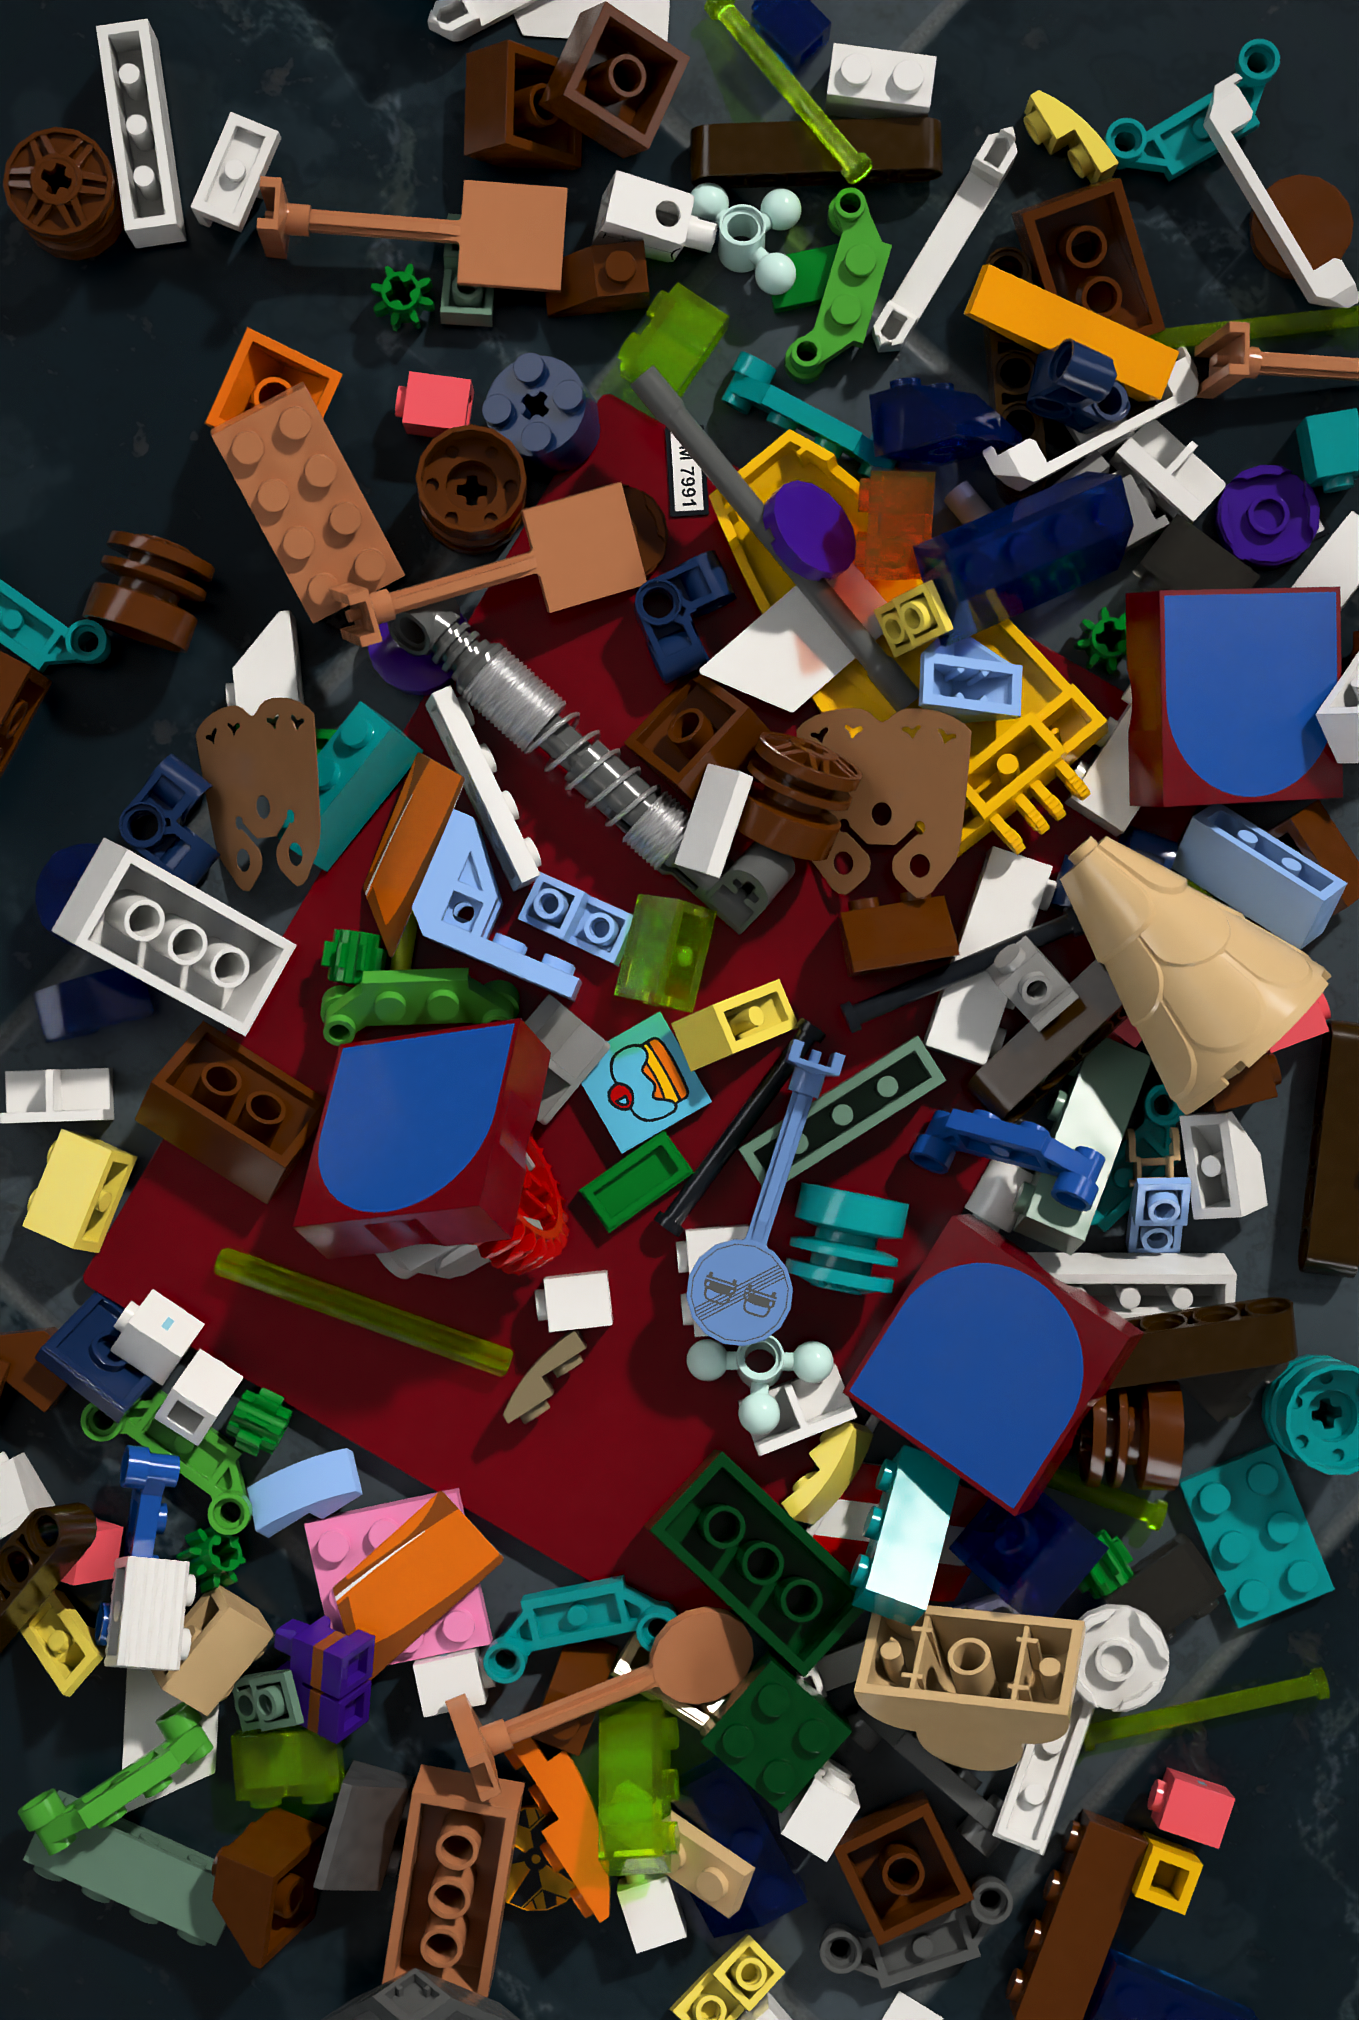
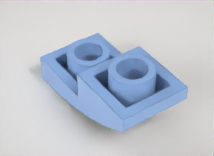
M540 872V876L535 880L518 916L519 920L616 966H619L640 922L638 917Z
M1190 1177L1136 1179L1130 1202L1125 1243L1128 1253H1180L1182 1229L1188 1223L1191 1193Z
M348 1448L327 1452L297 1462L259 1480L247 1488L249 1500L252 1504L255 1531L268 1538L308 1513L324 1519L363 1495L354 1454Z

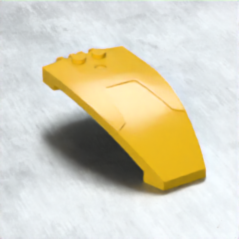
M789 429L738 471L764 505L769 497L783 484L796 480L813 483L829 493L843 508L853 526L857 543L853 564L887 603L892 601L893 598L927 581L933 580L952 625L1008 662L1023 665L1021 717L1009 720L964 723L972 731L962 837L957 858L992 830L1012 852L1017 855L1026 848L1023 840L1004 820L1018 810L1034 831L1042 835L1049 830V824L1029 799L1034 797L1055 820H1061L1066 815V811L1063 809L1060 800L1045 787L1057 776L1070 793L1083 801L1091 795L1088 787L1070 765L1109 732L1106 718L1073 683L1070 685L1012 621L959 569L898 514L839 466L835 454ZM716 489L709 495V498L741 573L761 614H763L796 584L719 490ZM882 634L875 641L888 656L898 663L919 689L921 653L935 639L894 658L884 634ZM856 658L810 697L820 713L842 708H858L871 713L881 722L888 720L896 713L894 708L871 682L867 671ZM919 697L905 709H923L919 706ZM845 725L851 738H854L858 732L863 730L861 726L852 729L849 725ZM917 725L914 729L903 727L902 730L914 739L916 732L921 726ZM938 729L944 744L956 738V734L947 735L943 729ZM917 821L914 826L919 835L925 831V825L922 821Z

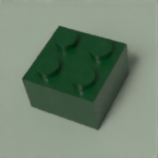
M769 1649L700 1728V1742L782 1813L847 1739L852 1730L847 1717Z

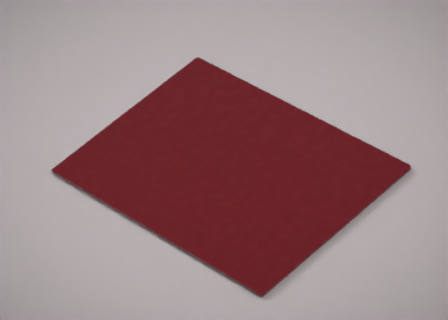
M605 394L597 402L600 437L595 449L577 468L567 472L563 470L557 471L537 505L617 482L637 488L652 496L665 515L669 538L664 559L655 573L646 579L647 581L673 570L678 565L695 556L715 550L737 598L718 610L701 617L692 618L701 643L708 657L712 659L762 615L735 560L709 498V495L717 488L707 477L709 515L670 517L666 426L616 396ZM733 465V467H734V468L737 470V472H738V471L740 470V468H738V467H736V466ZM525 526L505 559L527 553L530 550ZM537 574L488 587L468 621V624L471 626L470 632L472 633L476 630L481 635L478 641L481 642L486 639L489 643H500L504 648H507V651H511V655L519 658V662H523V666L527 665V669H531V673L535 672V676H539V680L542 679L547 687L550 686V690H554V694L558 693V697H562V701L566 700V706L559 716L564 718L570 713L579 712L580 720L575 728L578 733L584 737L591 731L599 730V741L610 751L620 748L621 755L619 759L630 769L640 766V778L651 787L661 785L660 795L668 791V795H672V799L676 798V802H680V806H684V809L691 813L693 806L677 794L624 744L628 737L684 678L682 677L665 685L655 667L646 644L647 641L634 612L636 593L640 587L552 613L547 612ZM660 593L650 594L643 602L646 613L654 618L665 617L673 609L670 599ZM1025 635L1070 685L1073 683L1106 720L1109 717L1116 721L1119 720L1128 706L1126 702L1121 700L1125 693L1124 691ZM711 679L749 706L771 732L797 737L796 730L802 723L815 715L821 714L811 698L791 713ZM454 681L451 687L458 698L461 695L456 691V682ZM431 694L424 695L403 733L424 750L423 755L457 773L425 706ZM467 702L474 716L475 724L471 726L477 742L479 745L485 743L494 757L497 766V772L493 773L501 792L507 790L516 803L519 819L515 820L522 837L523 839L531 838L539 852L542 863L541 866L537 867L539 872L638 917L640 922L619 966H616L519 920L518 916L534 882L513 892L463 786L454 809L474 817L480 826L503 901L502 909L488 940L493 941L497 932L525 944L528 947L525 955L542 962L545 953L571 963L576 968L573 976L579 978L582 981V985L575 1002L430 941L423 936L419 924L417 926L411 970L469 968V976L483 985L494 980L507 981L513 984L519 992V1014L517 1018H521L524 1022L528 1020L548 994H550L605 1041L613 1039L658 1012H661L678 1041L671 1023L708 1006L780 979L797 1022L802 1017L827 1035L821 1044L815 1042L803 1059L808 1060L811 1050L814 1049L822 1052L819 1064L827 1066L830 1054L837 1052L846 1055L840 1075L838 1077L825 1076L819 1096L909 1039L919 1036L923 1043L940 991L861 1024L862 1030L853 1034L850 1032L840 1009V1004L850 1001L852 1005L945 966L951 961L852 977L847 975L838 915L841 912L849 911L848 902L859 899L878 897L880 906L900 903L899 893L907 892L908 890L895 878L892 871V862L894 856L919 834L915 829L911 830L896 845L867 844L849 826L848 820H840V831L843 833L847 832L869 855L871 865L867 878L847 895L838 894L829 886L811 860L792 856L795 863L793 877L766 909L738 935L672 875H661L657 870H654V866L646 863V859H642V856H639L635 849H631V845L623 842V837L626 834L615 824L605 826L607 817L595 806L585 808L587 799L574 787L570 790H565L564 786L567 781L564 777L568 772L561 765L558 764L550 772H544V767L551 757L538 746L529 754H524V751H521L517 744L510 741L506 734H502V730L494 727V723L486 720V716H482V713H478V709H474V706ZM575 717L567 721V723L572 725ZM824 728L819 734L811 733V737L818 739L822 743L828 728ZM595 735L587 741H589L592 744ZM1094 744L1070 767L1074 770L1081 760L1090 764L1100 747ZM410 769L327 872L322 869L282 936L297 946L246 1037L231 1028H228L225 1033L228 1037L325 1099L339 1046L330 1044L324 1038V1023L320 1016L322 997L328 989L334 986L345 985L354 988L356 985L327 980L329 967L321 966L324 941H333L334 929L381 935L363 890V885ZM753 776V782L762 783ZM1058 776L1045 787L1060 800L1063 809L1066 811V815L1061 820H1055L1034 797L1029 799L1049 824V830L1042 835L1034 831L1018 810L1004 820L1020 835L1026 847L1018 855L1053 866L1049 877L1053 881L1057 879L1065 854L1069 857L1090 836L1097 842L1106 836L1118 842L1121 836L1120 834L1115 837L1066 805L1064 802L1070 795V791L1064 786L1065 784ZM883 802L877 803L872 809L874 822L880 826L889 823L892 816L889 805ZM1198 805L1174 807L1141 806L1129 825L1177 842ZM736 829L728 856L735 862L754 840L746 837ZM993 830L956 859L952 868L931 893V897L945 896L956 940H958L988 850L995 846L1012 852ZM839 852L834 858V868L839 874H848L853 868V859L847 852ZM922 854L915 855L910 861L912 874L919 878L928 874L930 869L928 858ZM1049 906L1047 911L1038 909L1033 927L1063 915V912ZM464 907L460 910L458 917L470 921L474 916V909L472 907ZM1071 934L1038 948L1069 984L1096 959L1085 934L1074 938ZM381 939L380 948L386 949L384 941ZM388 952L385 970H390L392 958ZM1016 1006L1013 1010L1006 1007L1004 1009L999 1024L1000 1028L1006 1030L1002 1047L1030 1022ZM446 1023L366 1026L355 1033L351 1043L475 1024ZM799 1028L694 1070L712 1102L664 1129L693 1172L701 1164ZM926 1048L947 1081L786 1182L767 1241V1247L776 1253L784 1265L786 1257L810 1261L811 1251L789 1245L790 1237L815 1236L816 1231L815 1225L795 1217L801 1182L909 1204L903 1238L878 1239L876 1248L898 1259L897 1267L873 1264L872 1274L894 1280L892 1293L850 1294L813 1286L799 1276L789 1273L793 1287L791 1310L781 1328L771 1336L780 1342L784 1352H794L799 1345L807 1341H818L826 1345L833 1355L834 1363L845 1387L951 1217L961 1215L991 1161L988 1158L958 1151L948 1172L938 1174L918 1166L909 1157L917 1136L925 1134L936 1110L949 1113L952 1112L953 1108L970 1113L977 1109L985 1110L966 1089L970 1079L982 1066ZM792 1075L740 1146L784 1119L792 1095V1090L788 1089ZM580 1084L548 1124L542 1125L536 1120L532 1128L533 1139L539 1148H544L542 1154L547 1163L553 1166L550 1169L552 1175L560 1183L558 1187L559 1195L566 1200L562 1208L569 1216L566 1225L570 1230L569 1235L566 1237L568 1240L567 1245L562 1249V1254L545 1265L519 1276L513 1273L507 1274L501 1268L492 1267L490 1261L466 1275L451 1279L421 1273L409 1279H401L391 1273L376 1254L327 1259L293 1228L316 1135L292 1173L268 1204L260 1201L163 1138L108 1231L100 1252L94 1255L85 1270L83 1280L88 1287L124 1308L131 1301L140 1306L151 1290L154 1289L205 1324L190 1347L197 1351L202 1349L258 1387L266 1388L285 1397L284 1402L435 1491L459 1488L464 1508L583 1578L595 1581L624 1575L628 1586L658 1601L671 1603L676 1608L678 1615L686 1610L705 1606L731 1611L643 1526L714 1449L723 1451L786 1511L781 1503L793 1493V1485L801 1477L812 1472L816 1463L809 1455V1452L821 1443L819 1439L825 1431L758 1456L752 1436L741 1425L738 1416V1401L750 1395L751 1387L740 1379L737 1370H726L721 1377L713 1381L699 1380L689 1371L687 1354L692 1345L703 1339H715L710 1336L695 1337L694 1325H683L681 1294H687L689 1272H678L676 1242L686 1241V1231L684 1230L678 1238L656 1222L654 1217L659 1211L665 1213L692 1174L610 1233H608L579 1192L581 1188L657 1134L621 1154L584 1087ZM738 1149L681 1226L684 1229L748 1224L750 1226L762 1187ZM608 1270L613 1324L610 1326L578 1329L587 1343L586 1349L579 1353L583 1362L558 1378L553 1371L545 1374L555 1389L553 1395L546 1399L550 1408L526 1424L522 1422L520 1417L508 1424L503 1413L524 1375L548 1348L571 1331L549 1332L548 1320L538 1321L535 1290L544 1289L543 1279L546 1276ZM719 1342L726 1351L738 1350L739 1346ZM757 1349L747 1355L745 1363L750 1370L756 1373H764L774 1366L775 1359L768 1351ZM783 1371L779 1380L769 1388L795 1379L798 1376L794 1371ZM656 1619L658 1622L662 1623L663 1625H666V1624H667V1623H666L665 1621H663V1620Z

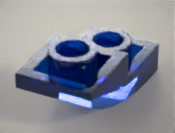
M117 967L52 985L33 994L46 1043L94 1034L98 1032L100 1027L150 1017L154 1011L146 983Z

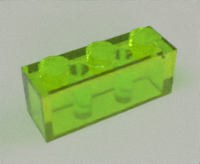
M662 1700L619 1702L599 1709L598 1861L608 1876L671 1873V1855L679 1854L680 1851L678 1822L671 1821V1802L679 1801L680 1792L677 1769H671V1750H677L679 1747V1729L677 1718L669 1716Z

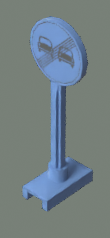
M796 1039L790 1041L784 1062L795 1067L788 1087L789 1090H792V1095L747 1235L742 1240L733 1239L711 1247L698 1258L689 1274L686 1298L692 1318L706 1335L723 1344L747 1346L764 1341L781 1328L791 1310L793 1287L788 1269L776 1253L767 1247V1241L813 1098H819L825 1076L838 1077L840 1075L846 1055L837 1052L830 1054L827 1066L819 1064L822 1052L812 1049L809 1059H802L800 1055L804 1042Z

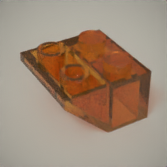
M872 467L871 478H861L858 512L868 513L867 532L858 531L856 536L855 566L865 567L864 579H929L936 470Z

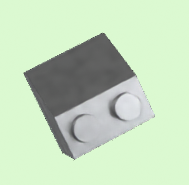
M353 1760L341 1785L314 1881V1888L321 1890L380 1891L386 1875L396 1877L402 1857L403 1845L396 1844L395 1840L400 1824L407 1826L412 1793H409L413 1780L412 1776Z

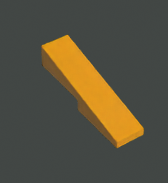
M990 264L982 265L964 315L1037 354L1050 350L1065 339L1071 338L1111 357L1117 373L1116 380L1123 385L1127 396L1138 402L1162 399L1179 355V351Z

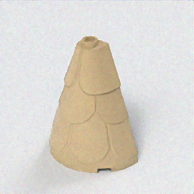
M1090 836L1068 857L1074 866L1060 880L1098 963L1105 965L1130 1023L1137 1028L1170 1099L1177 1103L1179 1109L1186 1116L1229 1085L1228 1079L1239 1074L1246 1066L1250 1068L1299 1021L1329 984L1327 980L1332 977L1331 974L1323 966L1311 960L1306 953L1245 919L1242 913L1188 886L1187 878L1107 836L1099 842Z

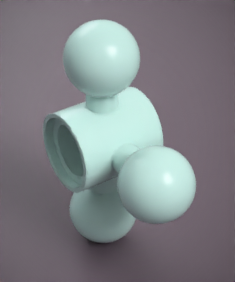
M702 183L692 190L691 194L694 196V204L691 215L718 222V256L721 263L729 270L739 273L755 269V279L758 286L768 294L780 295L787 292L793 286L796 279L795 265L788 256L776 252L768 253L764 249L765 234L771 228L778 231L788 230L798 222L801 216V203L796 194L784 188L774 189L764 197L759 211L757 208L746 204H738L729 208L727 193L721 186L715 183ZM737 236H745L750 238V240L737 241L733 238Z
M769 1336L761 1342L739 1346L737 1351H726L719 1342L712 1339H703L693 1344L687 1354L689 1371L694 1377L702 1381H713L721 1377L726 1370H737L740 1379L751 1387L750 1395L746 1396L739 1406V1420L748 1432L757 1435L771 1432L780 1420V1407L777 1401L769 1395V1387L779 1380L783 1371H794L801 1380L808 1383H818L830 1375L834 1365L830 1349L821 1342L807 1341L799 1345L794 1352H784L780 1342L773 1336ZM763 1349L772 1354L775 1364L767 1372L756 1373L747 1367L745 1363L747 1355L754 1350Z

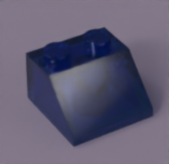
M899 378L889 382L890 389L869 395L875 457L944 466L983 455V450L990 446L994 447L995 451L1014 447L1022 442L1021 433L977 394L956 391L952 383H936L925 386L921 385L920 378Z

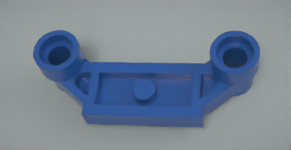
M954 1108L951 1113L942 1110L934 1112L925 1134L917 1136L909 1154L910 1159L915 1164L938 1174L947 1173L956 1152L961 1151L1054 1175L1057 1179L1051 1190V1196L1060 1204L1078 1211H1089L1099 1191L1096 1182L1106 1160L1101 1153L1089 1147L1077 1146L1073 1150L1053 1139L1048 1130L1036 1123L1024 1121L1017 1125L1002 1121L996 1115L985 1110L977 1109L970 1113Z
M126 1445L121 1461L120 1486L133 1489L122 1557L136 1556L159 1559L158 1555H153L156 1534L163 1535L168 1513L167 1504L161 1503L165 1487L175 1488L180 1472L179 1456L150 1453L149 1447ZM101 1602L95 1626L96 1645L107 1646L106 1638L108 1636L107 1628L109 1625L108 1617L110 1615L111 1603Z

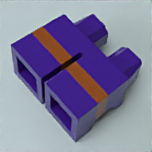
M326 1615L311 1625L291 1619L275 1632L274 1648L291 1657L290 1661H287L276 1670L289 1669L292 1671L304 1723L299 1725L338 1744L369 1721L372 1681L369 1678L372 1677L375 1636L360 1629L349 1636L331 1629V1620Z

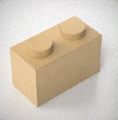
M221 1585L212 1591L204 1593L185 1615L184 1628L190 1630L191 1646L187 1659L185 1661L180 1660V1670H151L162 1690L207 1717L219 1702L230 1695L237 1680L253 1661L263 1655L268 1643L275 1636L258 1608Z

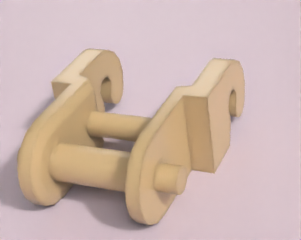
M1170 1127L1169 1135L1172 1138V1143L1169 1145L1170 1154L1162 1158H1141L1136 1156L1134 1129H1126V1162H1133L1134 1178L1129 1180V1187H1134L1137 1178L1174 1177V1161L1181 1160L1178 1127ZM1165 1165V1177H1142V1166Z

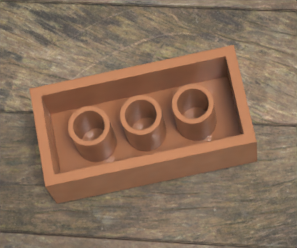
M304 382L285 390L210 430L216 446L313 624L348 606V604L332 599L328 588L349 582L368 589L369 593H373L405 576Z
M421 1764L411 1795L382 1984L417 1968L488 1998L494 1975L525 1783L498 1778L502 1794L481 1802L471 1773Z

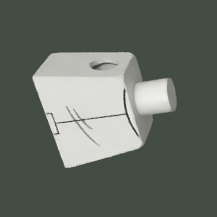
M616 170L602 195L592 245L644 240L646 258L673 262L684 246L710 253L715 241L718 222L691 215L694 204V196L692 194Z

